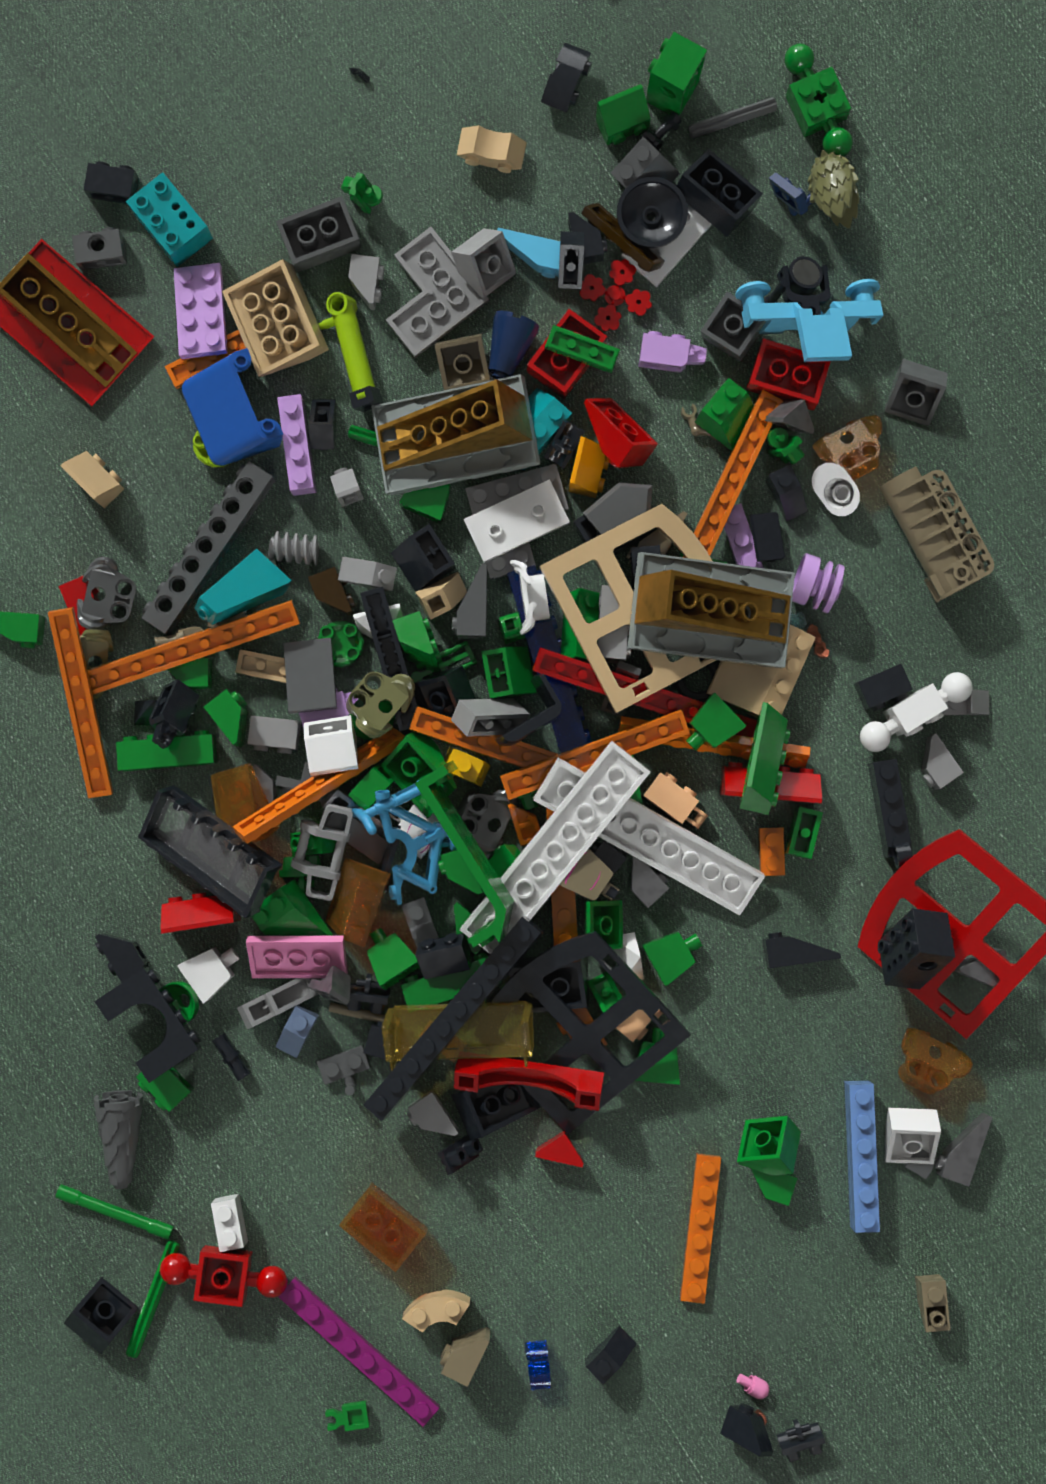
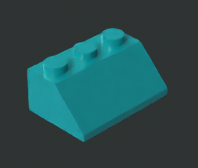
M536 388L528 398L538 454L540 455L553 441L564 419L569 422L572 420V412L555 397Z

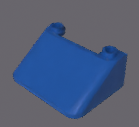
M248 348L230 354L186 379L182 385V394L209 459L218 466H224L280 446L283 438L282 429L275 420L264 419L258 422L238 373L246 371L251 365V355Z

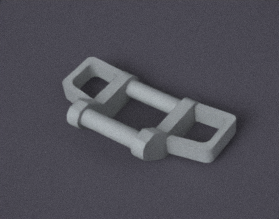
M327 804L319 824L307 819L301 820V833L296 855L291 861V867L307 874L306 895L309 897L327 901L333 899L337 880H340L341 876L340 866L346 842H349L351 835L349 833L353 817V810L351 808ZM330 812L347 815L345 830L324 826ZM310 834L336 840L330 867L312 864L305 860ZM312 876L332 880L330 891L324 893L312 890Z

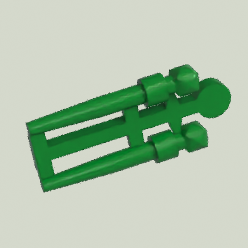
M462 642L439 652L441 658H444L463 647L466 649V652L445 662H439V668L444 671L446 670L445 667L468 656L471 661L463 664L464 670L477 664L468 642ZM416 664L417 669H424V667ZM429 669L422 673L416 671L411 674V679L415 683L422 680L425 676H432L434 672Z

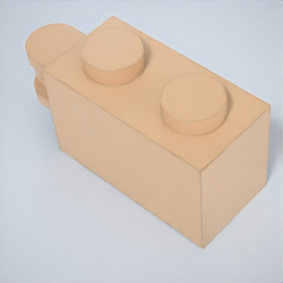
M660 772L642 797L679 824L687 821L699 829L708 815L696 807L699 802L695 798L697 794L687 786L684 789L676 784L678 780L668 772L665 774ZM692 810L698 813L694 820L688 817Z

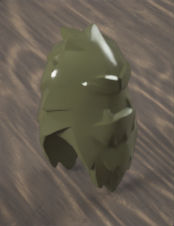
M822 150L821 156L815 158V163L812 165L811 174L807 181L810 183L808 191L811 192L810 203L816 202L819 209L823 210L828 217H831L836 226H839V223H841L847 229L851 228L853 217L855 219L858 217L857 204H859L860 198L856 183L859 181V178L854 172L855 168L849 163L847 158L835 155L834 152L828 154Z

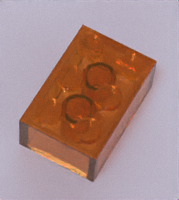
M373 1182L370 1183L339 1224L343 1230L395 1272L423 1239L428 1227Z

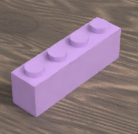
M301 394L277 397L290 491L293 496L317 493L304 400Z

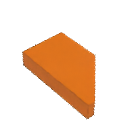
M508 804L520 846L526 845L540 830L535 814L520 807Z

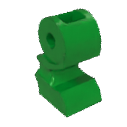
M519 612L499 617L498 623L505 644L526 638L525 634H520L522 623Z

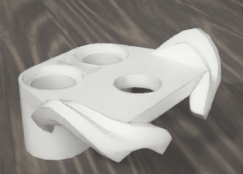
M510 560V564L514 567V571L520 578L525 621L520 631V634L523 635L534 627L535 621L550 619L543 574L529 576L527 574V565L523 562Z

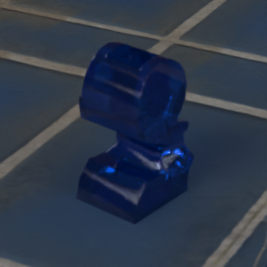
M547 1340L525 1342L531 1390L551 1388Z

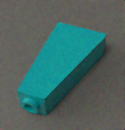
M256 549L198 598L195 610L203 620H207L211 625H214L286 593L292 580Z

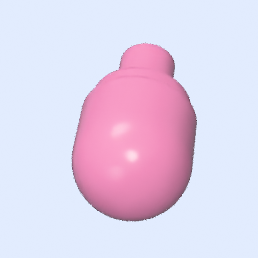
M739 1374L737 1377V1383L744 1386V1391L756 1399H764L768 1396L770 1388L765 1380L753 1375L747 1377Z

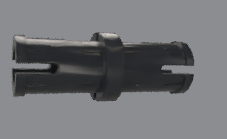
M226 1033L212 1041L223 1057V1063H227L237 1081L251 1073L240 1057V1051H236Z

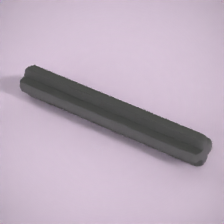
M774 97L690 124L688 126V133L694 139L777 110V102Z

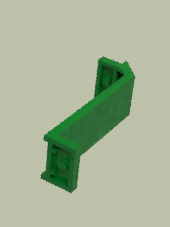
M452 760L416 782L415 785L494 907L495 919L476 930L468 939L473 948L478 944L484 947L492 942L495 937L500 943L507 935L514 900L441 787V784L454 777L452 772L458 769Z

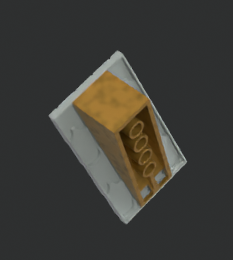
M521 374L371 406L385 493L388 495H400L424 488L430 489L467 479H477L501 472L507 473L540 465L525 377Z
M640 552L637 555L635 589L633 592L627 648L733 663L785 668L795 573Z

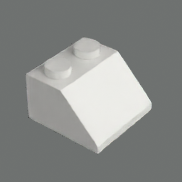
M888 1108L885 1123V1162L934 1164L941 1134L937 1110ZM922 1149L929 1153V1158H911L912 1154L918 1153Z

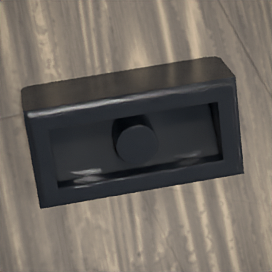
M770 512L750 515L757 562H773L784 559L785 553L778 513Z

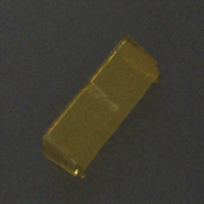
M527 1001L484 1003L438 1059L524 1057V1064L527 1067L529 1057H532L534 1049L532 1003L528 1004ZM448 1004L403 1005L388 1008L382 1025V1035L386 1062H390L391 1071L394 1069L396 1061L402 1060Z

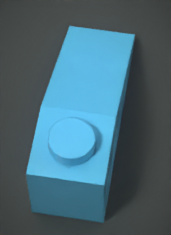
M498 228L497 231H503L510 251L535 271L541 273L542 276L547 278L559 277L560 241Z

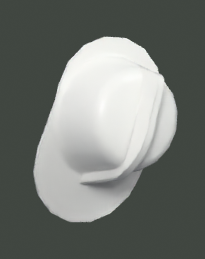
M824 463L818 466L812 476V487L825 507L837 516H847L853 513L860 502V492L853 479L838 464Z

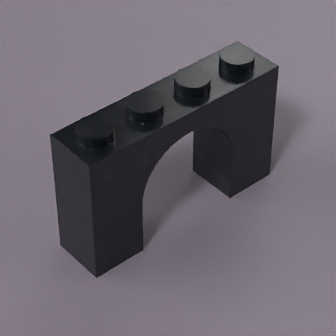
M146 967L94 1002L108 1022L136 1004H149L161 1011L167 1024L166 1036L159 1047L136 1062V1065L148 1083H150L200 1049L201 1045L199 1043L201 1038L194 1029H189L186 1024L188 1019L181 1009L177 1011L172 1004L174 998L167 989L163 990L158 983L161 979L157 972Z

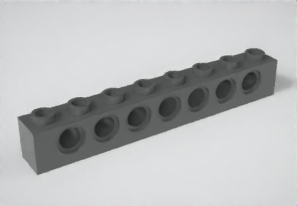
M250 461L239 468L236 473L237 479L233 485L229 484L223 492L224 498L220 504L216 503L209 513L211 517L207 523L200 525L194 542L187 544L182 554L184 556L179 563L176 562L169 571L170 577L166 583L163 581L156 590L157 596L153 602L149 601L142 611L144 614L142 619L168 636L172 634L275 483L273 476ZM244 485H253V489L249 494H242L241 490ZM231 504H239L238 512L235 514L228 513V508ZM217 524H226L224 532L215 533ZM211 542L213 545L212 550L208 553H202L203 544ZM192 562H198L199 569L194 573H190L188 570L189 565ZM180 581H185V589L182 592H176L175 585ZM165 601L172 602V608L168 612L162 611V604Z

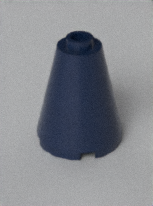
M497 311L495 313L489 360V372L492 373L493 378L501 379L513 375L539 333V325L536 322L522 315L520 319L513 317L514 313L509 311Z

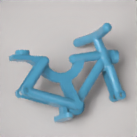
M415 783L391 796L389 790H378L375 792L376 804L366 810L352 809L353 817L358 818L363 823L370 835H374L377 832V828L371 818L379 815L386 841L394 843L396 839H399L406 846V859L403 864L393 866L394 885L389 886L390 899L395 900L397 905L402 904L401 885L403 880L431 894L436 893L439 872L438 861L441 858L442 847H448L452 851L457 850L440 822L430 823L399 807V805L421 795ZM389 813L426 832L412 839L407 832L392 826ZM430 844L424 878L412 872V869L417 859V850Z

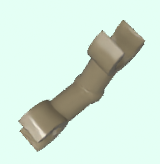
M693 403L691 405L693 414L691 415L686 414L682 407L681 416L688 421L693 436H710L713 440H717L695 423L697 408Z

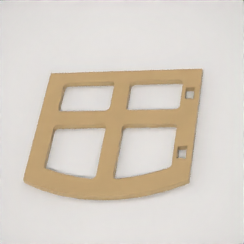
M663 504L539 566L615 713L716 661L705 659L700 662L698 657L684 656L675 662H670L666 654L643 651L652 668V673L625 688H620L597 645V640L602 636L624 625L630 626L633 590L613 553L614 548L654 528H658L674 543L685 558L712 561L695 534L678 516ZM594 560L597 562L619 607L614 612L592 623H586L563 579V575ZM644 682L648 690L635 696L632 688Z

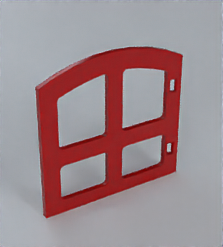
M958 829L922 848L892 875L869 910L857 947L882 967L880 953L878 952V941L882 939L887 923L901 898H905L917 909L948 913L951 935L954 941L955 958L920 990L906 989L967 1040L1046 955V931L1015 964L1010 963L988 945L984 937L1016 903L1022 905L1046 925V899L961 829ZM956 854L964 857L1000 888L999 893L969 925L963 924L916 884V880L927 871ZM968 955H973L995 973L1000 981L967 1014L939 991V987ZM944 1003L955 1012L952 1017L940 1008Z

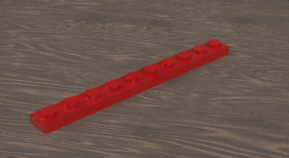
M542 647L539 648L533 671L606 695L589 663ZM611 671L620 688H625L639 681ZM644 682L632 688L635 696L648 690ZM661 689L634 703V705L664 715L682 710L686 722L690 723L705 702ZM735 713L746 725L744 729L735 735L753 738L757 720Z

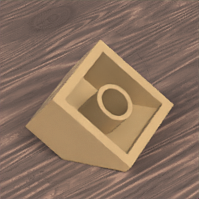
M85 451L60 465L103 508H106L124 490L119 484L122 479L113 470L108 472L103 467L106 463L96 453L92 456Z

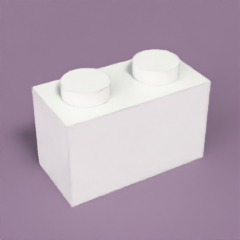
M234 1194L215 1198L211 1203L219 1251L224 1252L244 1248L248 1238L240 1195Z

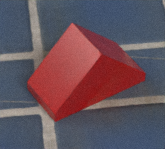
M565 1131L537 1147L535 1151V1157L583 1168V1158Z

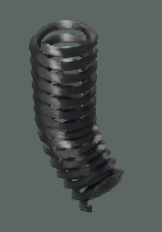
M349 68L350 74L358 75L366 83L370 81V77L361 69Z

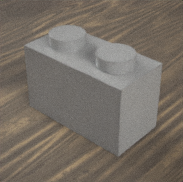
M251 716L248 744L254 746L253 750L268 752V747L277 748V753L291 754L292 750H298L301 722L297 720Z

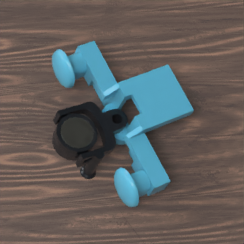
M805 256L797 257L789 266L781 268L777 274L779 283L770 295L767 294L771 288L769 284L763 281L743 284L737 289L735 297L742 301L743 311L741 313L744 328H749L753 321H765L766 323L759 331V334H782L785 330H798L804 362L849 360L852 357L847 331L860 318H870L871 324H876L883 317L881 301L874 300L873 294L880 288L879 282L874 279H862L851 283L845 291V295L851 298V301H832L830 308L824 314L820 306L824 305L831 298L827 265L821 267L814 259ZM818 286H820L822 293L817 295H811L815 291V289ZM783 294L785 303H778V299Z

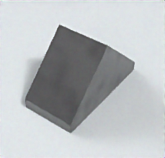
M786 399L769 413L765 419L769 423L794 432L814 433V427L805 400Z

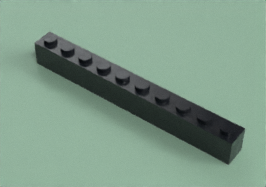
M526 916L520 918L364 1103V1106L380 1121L390 1116L541 937L544 931Z

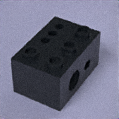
M912 908L878 941V952L881 957L885 985L920 990L955 958L948 913Z

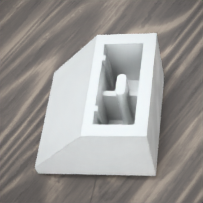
M351 715L304 723V741L310 776L358 769L357 738Z

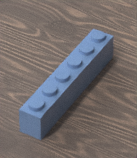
M844 1081L850 1227L855 1233L880 1232L874 1084L870 1081Z

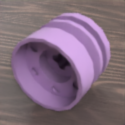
M805 553L794 578L792 602L805 605L811 596L814 597L813 609H818L823 600L821 610L824 613H829L841 592L845 567L838 564L832 573L833 562L829 561L824 570H821V558Z

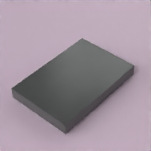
M323 638L283 643L289 714L337 709L332 639Z

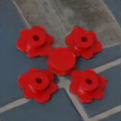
M623 259L621 262L615 260L611 263L612 270L609 272V276L614 279L616 285L608 287L606 291L602 285V279L599 277L595 278L592 274L586 275L584 281H582V289L580 291L582 299L587 300L590 298L591 301H596L598 296L605 294V300L609 305L605 308L600 307L598 315L594 318L595 324L601 326L603 331L619 328L620 323L618 320L621 319V314L616 312L615 306L621 305L624 300L629 305L628 311L630 313L635 312L638 316L645 315L646 309H650L652 303L649 301L651 296L648 291L641 292L639 289H635L632 294L626 296L624 289L620 287L625 282L631 283L633 280L632 276L636 273V267L629 264L627 259Z

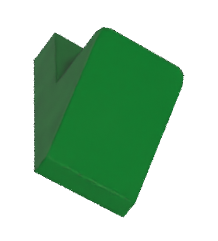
M607 971L587 981L603 1013L622 998L611 975Z

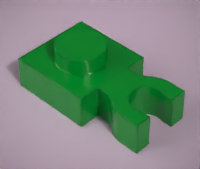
M367 1400L342 1404V1411L336 1409H327L325 1411L326 1417L333 1416L336 1419V1422L328 1423V1431L335 1430L341 1425H344L345 1431L370 1427Z

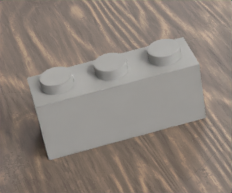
M514 698L459 700L451 721L466 736L503 735L525 722L530 713Z

